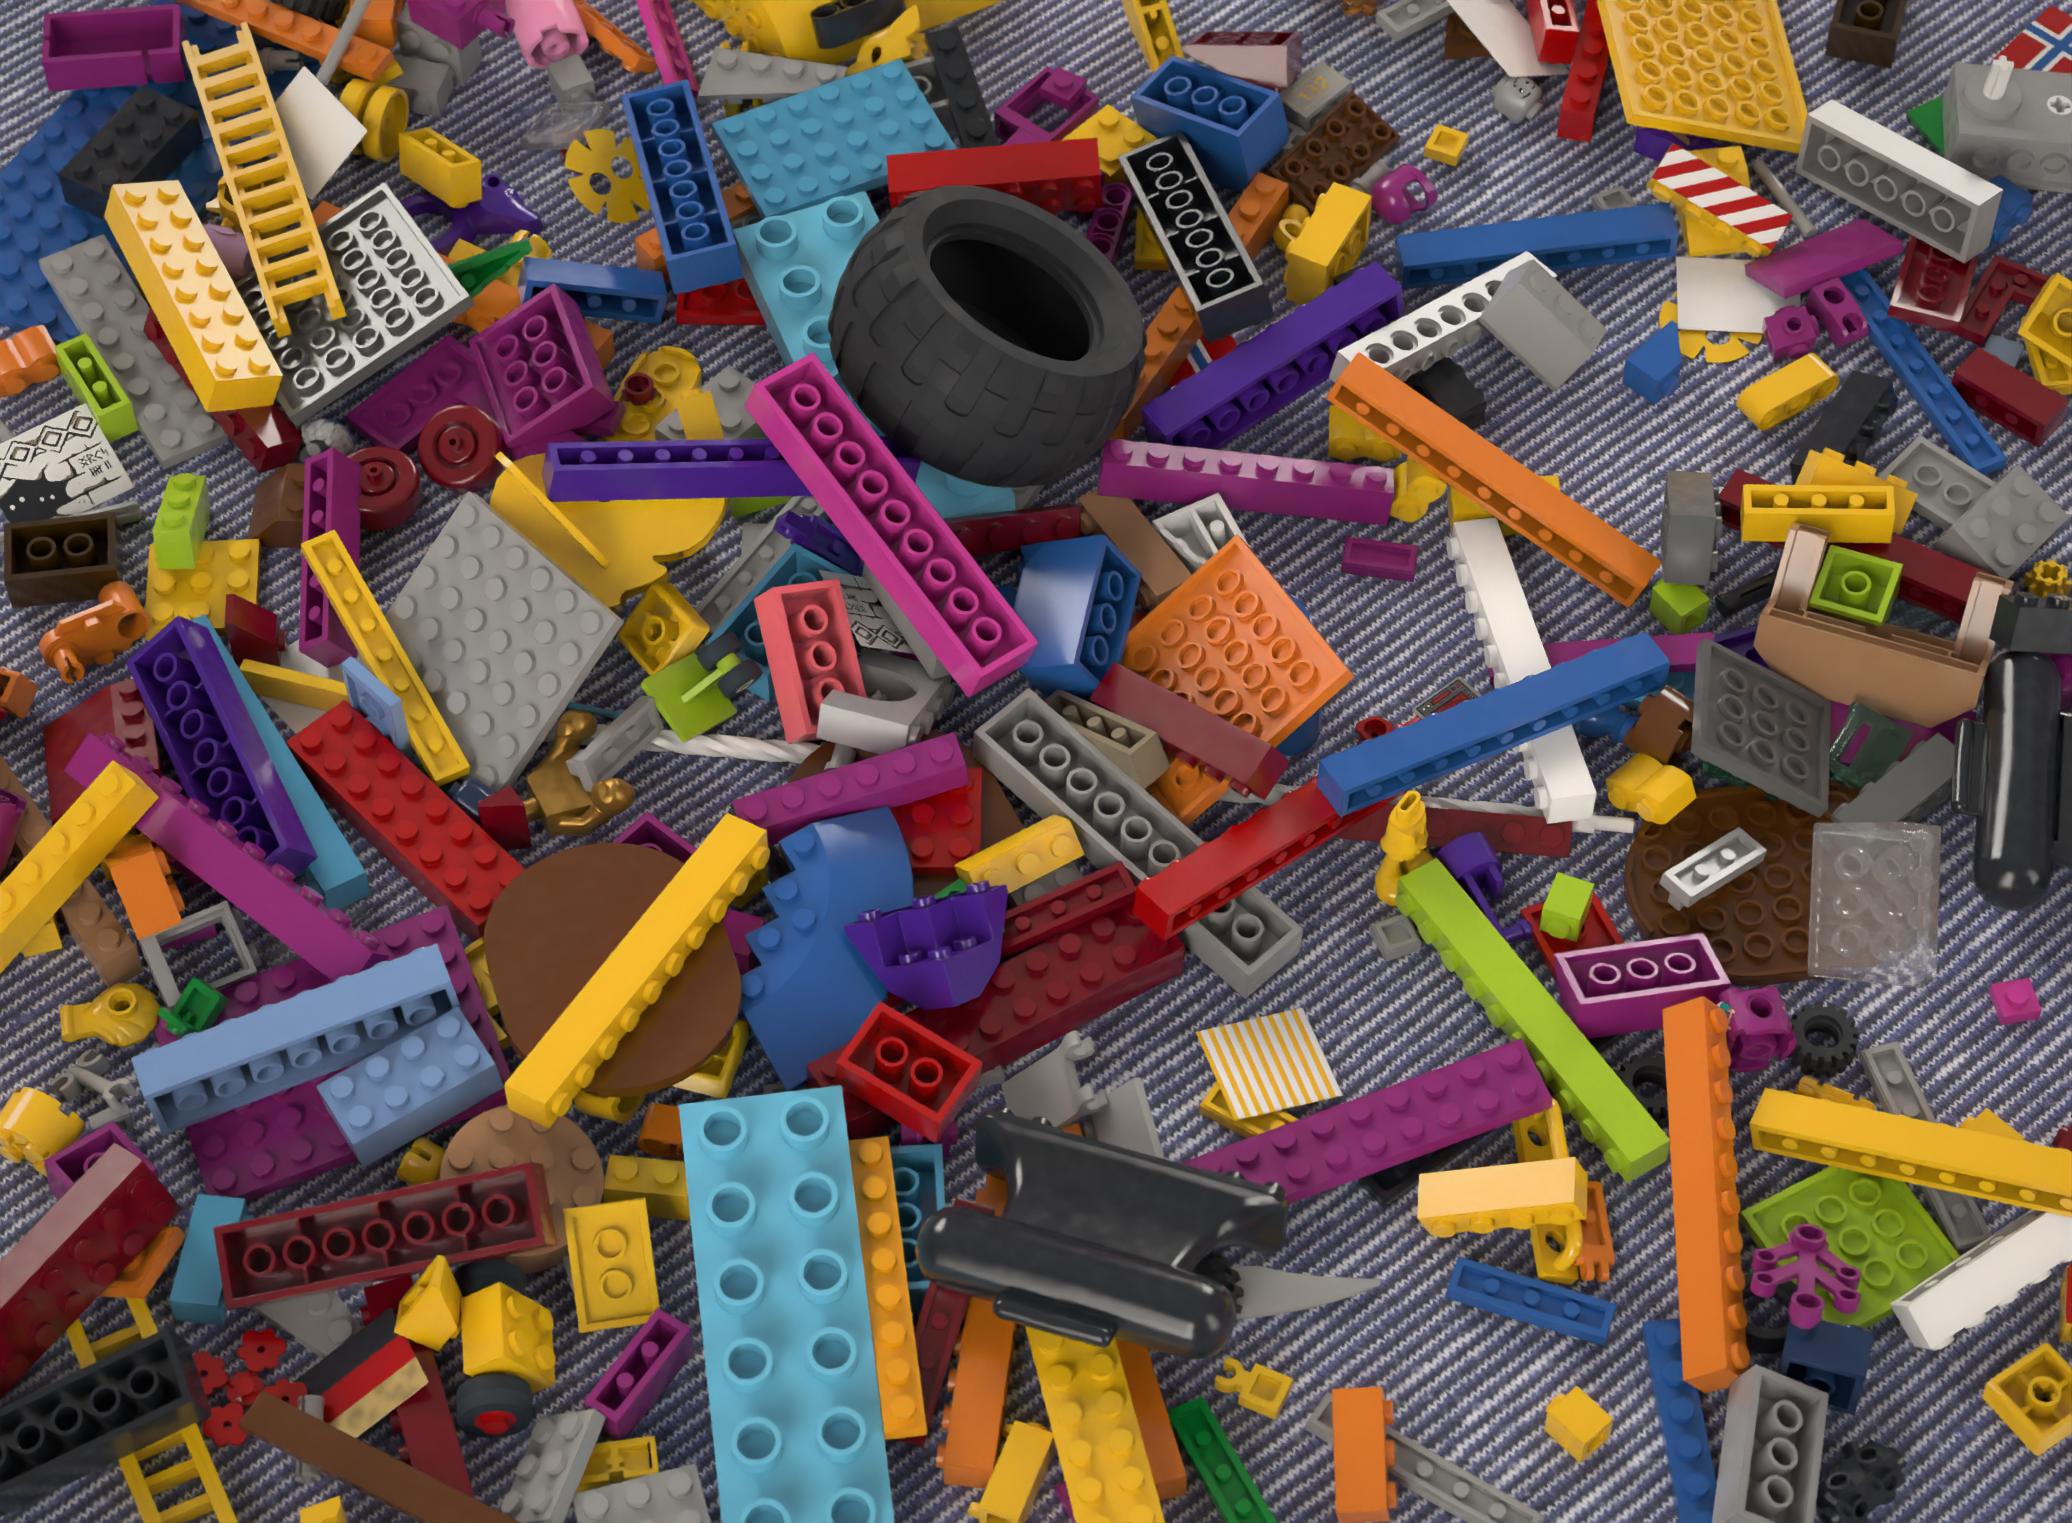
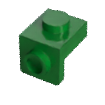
M192 977L174 1008L171 1010L161 1007L157 1015L168 1022L165 1028L169 1032L182 1038L190 1033H199L210 1029L229 999L202 979Z

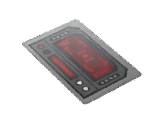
M1458 676L1412 708V711L1421 719H1424L1430 714L1440 713L1457 706L1463 701L1473 700L1482 695L1461 676Z

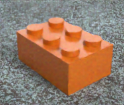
M144 833L119 842L105 859L137 939H143L183 923L179 912L186 908L173 876L169 875L171 870L162 848L154 841L150 842L149 837Z

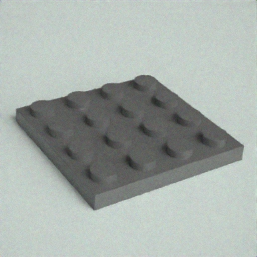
M1705 637L1697 646L1691 754L1763 789L1769 794L1787 801L1798 809L1820 818L1828 810L1831 701Z

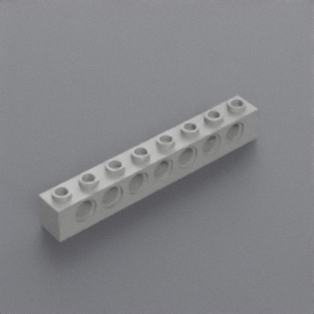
M1526 251L1339 350L1329 378L1335 383L1355 355L1360 352L1390 374L1405 382L1411 375L1420 370L1425 371L1429 369L1435 362L1444 357L1449 358L1453 356L1457 350L1468 344H1475L1481 337L1490 333L1478 320L1509 271L1534 258L1555 279L1557 275Z

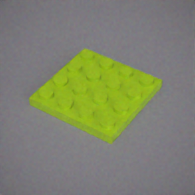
M1830 1166L1741 1211L1739 1221L1759 1249H1769L1787 1243L1788 1235L1799 1224H1812L1823 1229L1827 1235L1828 1250L1847 1265L1853 1266L1861 1272L1859 1285L1856 1289L1861 1299L1856 1313H1841L1833 1307L1834 1296L1815 1282V1294L1820 1296L1825 1302L1821 1319L1839 1325H1856L1863 1330L1895 1314L1890 1306L1892 1302L1961 1257L1905 1182ZM1795 1256L1778 1261L1776 1268L1796 1262L1798 1257ZM1816 1260L1818 1266L1835 1277L1833 1271ZM1798 1278L1791 1281L1797 1285Z

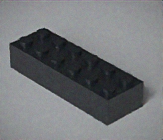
M167 1327L0 1408V1517L211 1416L212 1412L188 1342Z

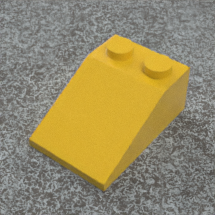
M1741 146L1688 151L1750 189L1748 169ZM1675 204L1689 257L1745 252L1742 250L1740 243L1732 238L1724 239L1716 235L1711 230L1712 226L1702 220L1695 221L1688 218L1681 212L1682 208Z

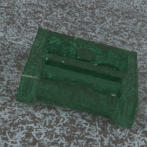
M1852 702L1847 710L1848 718L1830 746L1829 776L1835 777L1852 788L1861 791L1867 783L1871 781L1876 783L1881 779L1888 767L1899 760L1914 733L1863 704ZM1861 724H1867L1872 729L1849 768L1839 763Z

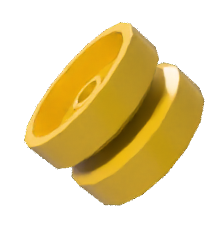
M354 78L345 87L339 102L367 129V133L350 154L362 155L364 153L369 159L390 162L399 151V133L406 132L409 118L408 96L403 89L388 85H382L379 88L374 82Z

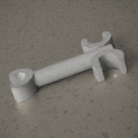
M92 1049L85 1051L79 1057L78 1066H72L68 1072L58 1075L49 1084L57 1097L63 1095L68 1102L74 1100L81 1093V1085L103 1095L109 1107L114 1111L122 1108L118 1102L119 1098L124 1095L133 1097L137 1095L129 1079L121 1078L112 1082L100 1076L110 1068V1064L103 1054L96 1056Z

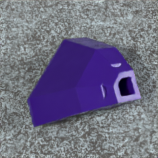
M989 880L979 881L967 885V891L937 899H935L934 894L912 899L913 905L881 913L880 908L863 911L857 914L858 921L844 926L845 934L889 992L924 1010L955 1007L979 997L1000 963L1008 895L1006 884L990 886Z

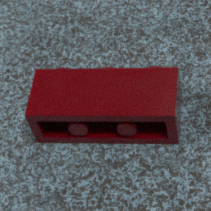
M1980 347L1955 370L1951 383L1970 408L2037 448H2040L2063 423L2069 402L2067 398L2060 395L2057 391L2051 390L2031 378L2028 374L2017 370Z

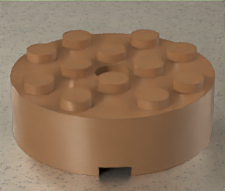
M508 1105L479 1114L456 1133L444 1154L439 1180L527 1162L543 1164L557 1245L488 1259L513 1263L520 1267L524 1274L540 1272L561 1264L563 1257L569 1255L563 1209L601 1204L604 1188L603 1168L598 1152L590 1138L569 1118L559 1116L548 1129L509 1110Z

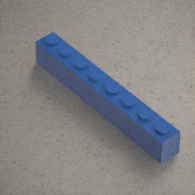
M1669 203L1647 204L1395 235L1393 259L1402 290L1469 282L1526 251L1552 272L1675 257L1679 232Z

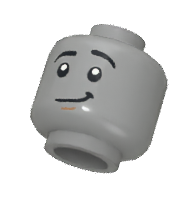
M1506 74L1491 94L1495 97L1493 100L1494 108L1515 124L1522 122L1525 118L1532 121L1543 107V104L1539 102L1542 96V89L1526 76L1510 77Z

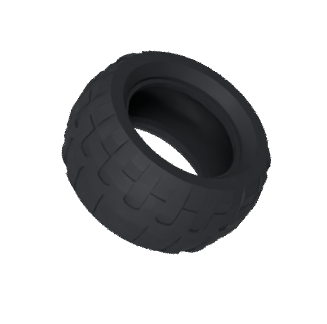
M952 185L915 192L905 197L898 206L888 212L865 234L850 257L840 277L833 300V308L828 319V330L831 336L829 344L831 355L844 386L866 417L898 446L924 463L959 479L992 487L1020 488L1046 485L1059 480L1064 473L1073 471L1083 460L1089 458L1102 447L1114 432L1133 402L1140 374L1146 362L1144 350L1147 346V335L1138 304L1125 280L1107 257L1078 231L1053 214L1013 195L977 186Z

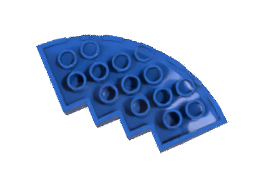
M888 806L814 822L780 840V846L792 872L762 888L770 911L775 919L745 935L758 967L740 976L742 988L740 1013L744 1020L747 1021L749 1029L787 1092L796 1091L806 1085V1065L850 1043L879 1001L885 1004L888 999L887 993L889 991L845 934L844 930L845 925L859 920L857 914L860 912L880 908L881 913L913 905L912 899H915L913 892L914 877L909 853L900 827Z

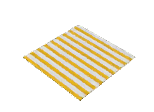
M1303 1008L1196 1032L1234 1121L1343 1096Z

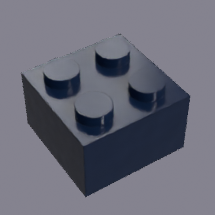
M1790 1318L1777 1373L1828 1393L1827 1409L1854 1416L1866 1379L1875 1333L1864 1331L1856 1325H1839L1823 1321L1822 1319L1815 1327L1803 1329L1795 1326Z

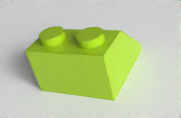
M1830 545L1808 606L1882 626L1889 619L1897 598L1903 564Z

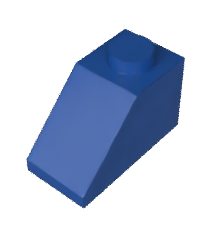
M1671 320L1625 359L1622 383L1654 405L1665 396L1669 397L1674 394L1681 382L1679 375L1682 361L1677 323Z

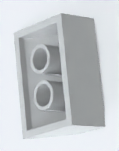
M1534 258L1506 274L1478 320L1552 391L1557 390L1594 353L1607 331Z
M1141 1077L1132 1078L1106 1095L1108 1107L1100 1112L1086 1115L1085 1122L1080 1124L1083 1137L1165 1159Z

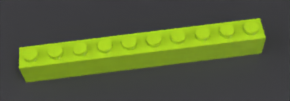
M1438 858L1398 878L1395 901L1400 912L1406 917L1410 916L1418 926L1422 939L1427 944L1432 943L1440 953L1444 966L1450 972L1454 971L1463 981L1467 994L1473 1000L1477 999L1481 1003L1492 1025L1496 1028L1500 1027L1509 1038V1042L1522 1039L1544 1084H1547L1556 1095V1100L1562 1111L1574 1117L1585 1139L1589 1143H1595L1603 1153L1608 1167L1614 1173L1618 1172L1629 1183L1667 1160L1670 1146L1668 1136Z

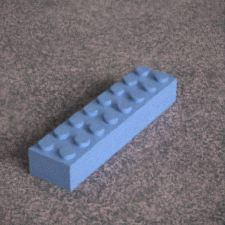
M434 944L429 947L417 948L410 952V954L391 961L379 962L372 968L354 975L339 977L334 982L314 990L302 991L295 997L282 1002L264 1005L257 1011L242 1017L227 1019L218 1026L202 1032L187 1034L180 1040L162 1047L147 1049L142 1054L132 1057L131 1060L143 1097L164 1136L358 1063L452 1009L459 1007L461 1012L462 1009L438 945Z

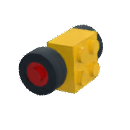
M502 1260L476 1261L460 1267L453 1274L463 1296L460 1299L464 1373L473 1377L461 1384L457 1390V1422L460 1429L469 1435L480 1438H502L525 1430L531 1424L533 1418L532 1394L555 1385L554 1366L556 1364V1357L553 1350L552 1333L554 1321L549 1309L526 1297L525 1276L520 1267Z

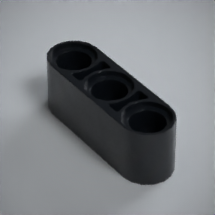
M835 0L811 11L810 18L818 47L821 49H833L891 25L907 8L905 0Z

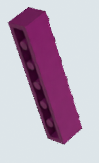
M335 448L305 459L302 543L335 530L359 571L361 513L358 509L359 493L361 494L359 483L362 466ZM302 554L299 652L327 668L341 664L351 656L357 658V649Z
M955 732L742 797L732 802L736 817L767 830L769 847L779 844L780 840L814 822L888 806L891 809L969 784L966 764Z

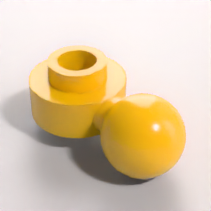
M1297 204L1289 206L1284 211L1282 220L1273 232L1276 245L1284 252L1291 240H1297L1304 219L1307 216L1310 217L1308 210L1304 206Z

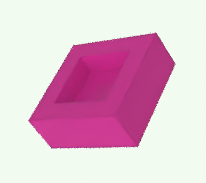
M2029 978L1991 984L1989 994L2001 1025L2039 1019L2042 1010Z

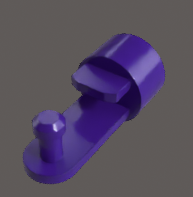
M1473 832L1462 835L1439 850L1435 858H1438L1508 944L1520 939L1525 941L1532 937V925L1525 919L1517 920L1515 925L1502 929L1480 891L1484 888L1490 900L1493 901L1501 898L1504 888V881L1500 874L1502 864L1483 833Z

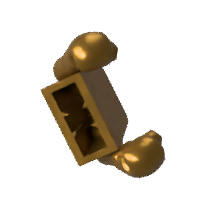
M568 710L560 717L556 728V735L554 736L555 743L526 778L529 799L524 800L523 803L526 808L528 823L540 818L550 836H587L598 825L608 823L614 816L626 811L635 800L633 786L622 779L609 778L605 781H597L593 784L591 792L584 791L578 776L570 774L566 761L570 760L577 753L578 747L583 740L589 739L597 731L596 718L588 711Z

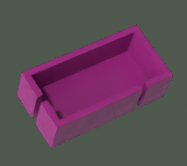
M180 4L44 14L42 66L49 92L148 84V79H154L155 83L186 81V55L181 42L187 41V32Z

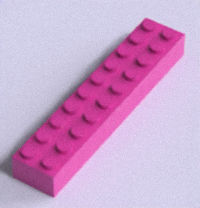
M812 352L755 383L744 407L968 698L1026 664L1039 642L817 356Z

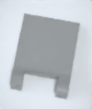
M1076 1030L1066 1034L1057 1049L1001 1084L1007 1108L1015 1116L1032 1120L1034 1117H1043L1050 1121L1054 1127L1067 1126L1082 1116L1106 1109L1109 1105L1106 1092L1101 1090L1094 1095L1092 1085L1088 1084L1081 1087L1074 1063L1075 1060L1087 1058L1095 1052L1092 1038L1088 1036L1081 1041L1079 1032Z

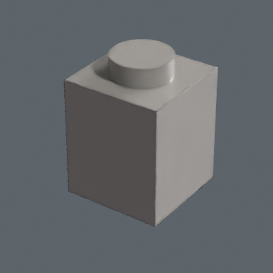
M579 54L547 64L550 89L565 115L597 104L594 80Z

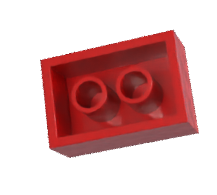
M879 1001L836 1061L834 1083L937 1144L979 1084L983 1062Z

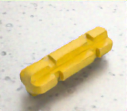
M1804 1075L1797 1086L1796 1094L1828 1099L1836 1103L1856 1107H1867L1871 1110L1875 1108V1104L1861 1097L1859 1101L1855 1100L1854 1094L1824 1083L1823 1086L1819 1085V1080L1808 1075Z

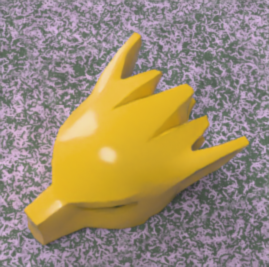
M913 5L904 11L891 25L870 34L864 39L856 62L847 68V75L850 76L900 58L903 63L926 58L923 52L928 50L926 43H924L925 33H918L921 23L919 8Z

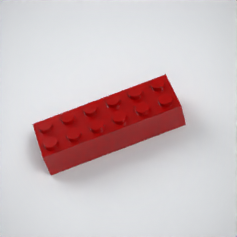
M1097 137L887 155L888 188L892 209L912 193L952 185L977 186L997 190L1030 202L1053 215L1058 214L1060 211L1076 210L1078 212H1090L1095 208H1103Z

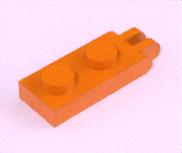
M1588 1181L1587 1219L1580 1220L1583 1244L1579 1257L1572 1265L1579 1266L1580 1276L1583 1281H1592L1595 1274L1598 1282H1608L1610 1276L1609 1268H1613L1615 1256L1602 1182Z

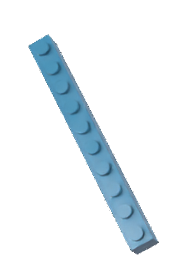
M205 614L192 619L191 621L208 627L318 856L298 876L305 874L308 879L306 886L322 895L324 898L322 904L330 910L332 908L339 910L371 895L366 871Z

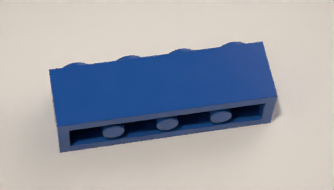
M523 257L518 281L521 305L554 283L577 302L582 316L661 324L667 298L663 272Z

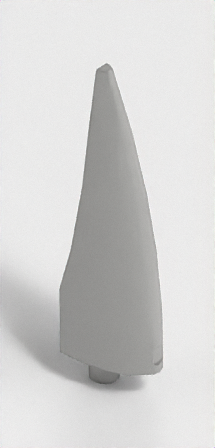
M1262 1266L1231 1267V1269L1238 1271L1241 1280L1235 1284L1242 1287L1244 1297L1237 1298V1304L1243 1307L1241 1314L1236 1313V1320L1286 1314L1314 1308L1352 1297L1378 1287L1381 1284L1380 1279L1322 1277L1283 1272Z

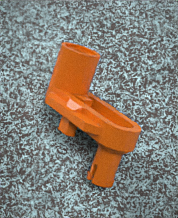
M115 581L107 584L99 593V605L59 620L56 628L45 633L40 639L39 651L48 666L59 670L64 682L68 684L74 683L70 675L74 673L79 682L84 677V667L95 662L100 666L112 663L115 654L130 649L133 641L140 639L148 632L150 618L130 584L124 581Z

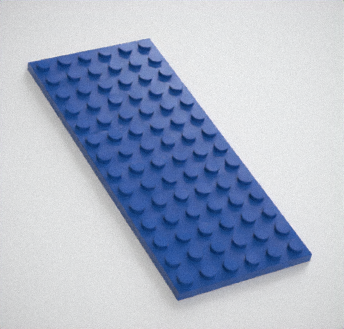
M154 0L150 5L180 4L187 32V40L190 46L197 44L200 55L239 43L235 25L173 0ZM281 44L266 46L272 47L274 50H293ZM264 47L258 48L256 50L262 51ZM305 54L304 58L290 59V61H304V67L315 77L321 68L318 59ZM187 58L186 81L155 83L154 79H148V84L74 90L1 171L0 324L18 332L33 326L44 325L56 346L81 335L41 271L39 260L102 234L106 237L137 287L136 276L107 221L66 203L58 172L141 86L197 111L204 140L165 181H179L200 222L207 215L209 210L206 209V203L217 198L219 191L218 182L224 176V172ZM231 67L225 70L209 74L207 76L209 78L227 71L234 70V68ZM274 71L273 74H265L274 103L300 71ZM251 85L236 91H232L215 97V100L255 87L254 85ZM260 107L229 118L222 119V122H226L232 119H236L262 110V108ZM247 136L229 143L230 146L252 140V138ZM252 161L237 166L243 165V168H246Z

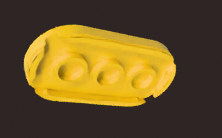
M676 346L658 347V351L649 353L648 350L641 354L632 364L613 397L614 401L623 402L626 412L615 435L602 436L603 442L656 441L654 427L677 409L675 401L682 400V393L701 388V369L693 354ZM634 373H644L650 376L654 382V387L657 389L655 399L643 406H634L631 402H626L622 397L621 392L624 389L625 379Z

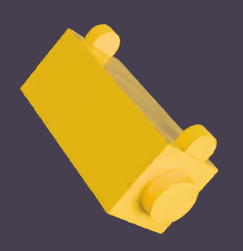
M1015 1420L1013 1425L1004 1424L1001 1430V1435L1007 1438L980 1504L971 1502L967 1510L970 1516L979 1519V1523H1025L1055 1453L1053 1433L1049 1432L1046 1427L1035 1422L1026 1424Z

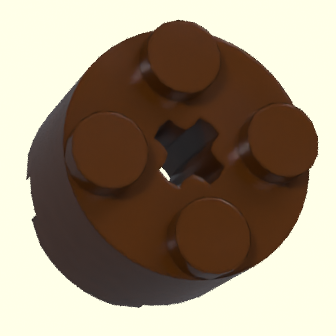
M1668 685L1664 686L1656 697L1648 694L1638 707L1637 712L1641 716L1636 725H1633L1625 734L1623 744L1636 754L1649 755L1662 765H1671L1680 769L1686 763L1680 758L1688 750L1691 751L1694 700Z

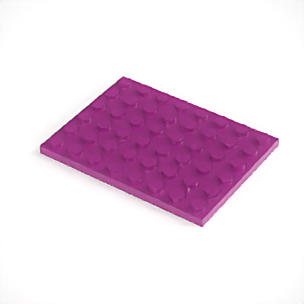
M447 904L371 932L370 934L381 942L379 948L390 956L387 961L410 954V952L420 947L438 945L462 1012L495 1062L504 1086L511 1077ZM303 958L244 979L218 990L229 1000L212 1027L218 1026L227 1019L242 1017L257 1011L264 1005L282 1002L295 997L302 991L314 990L333 981ZM158 1016L154 1031L159 1046L162 1047L180 1040L181 1038L165 1028L168 1022ZM355 1064L186 1127L207 1194L243 1198L248 1202L358 1160L328 1113L316 1087ZM505 1087L422 1135L507 1104Z

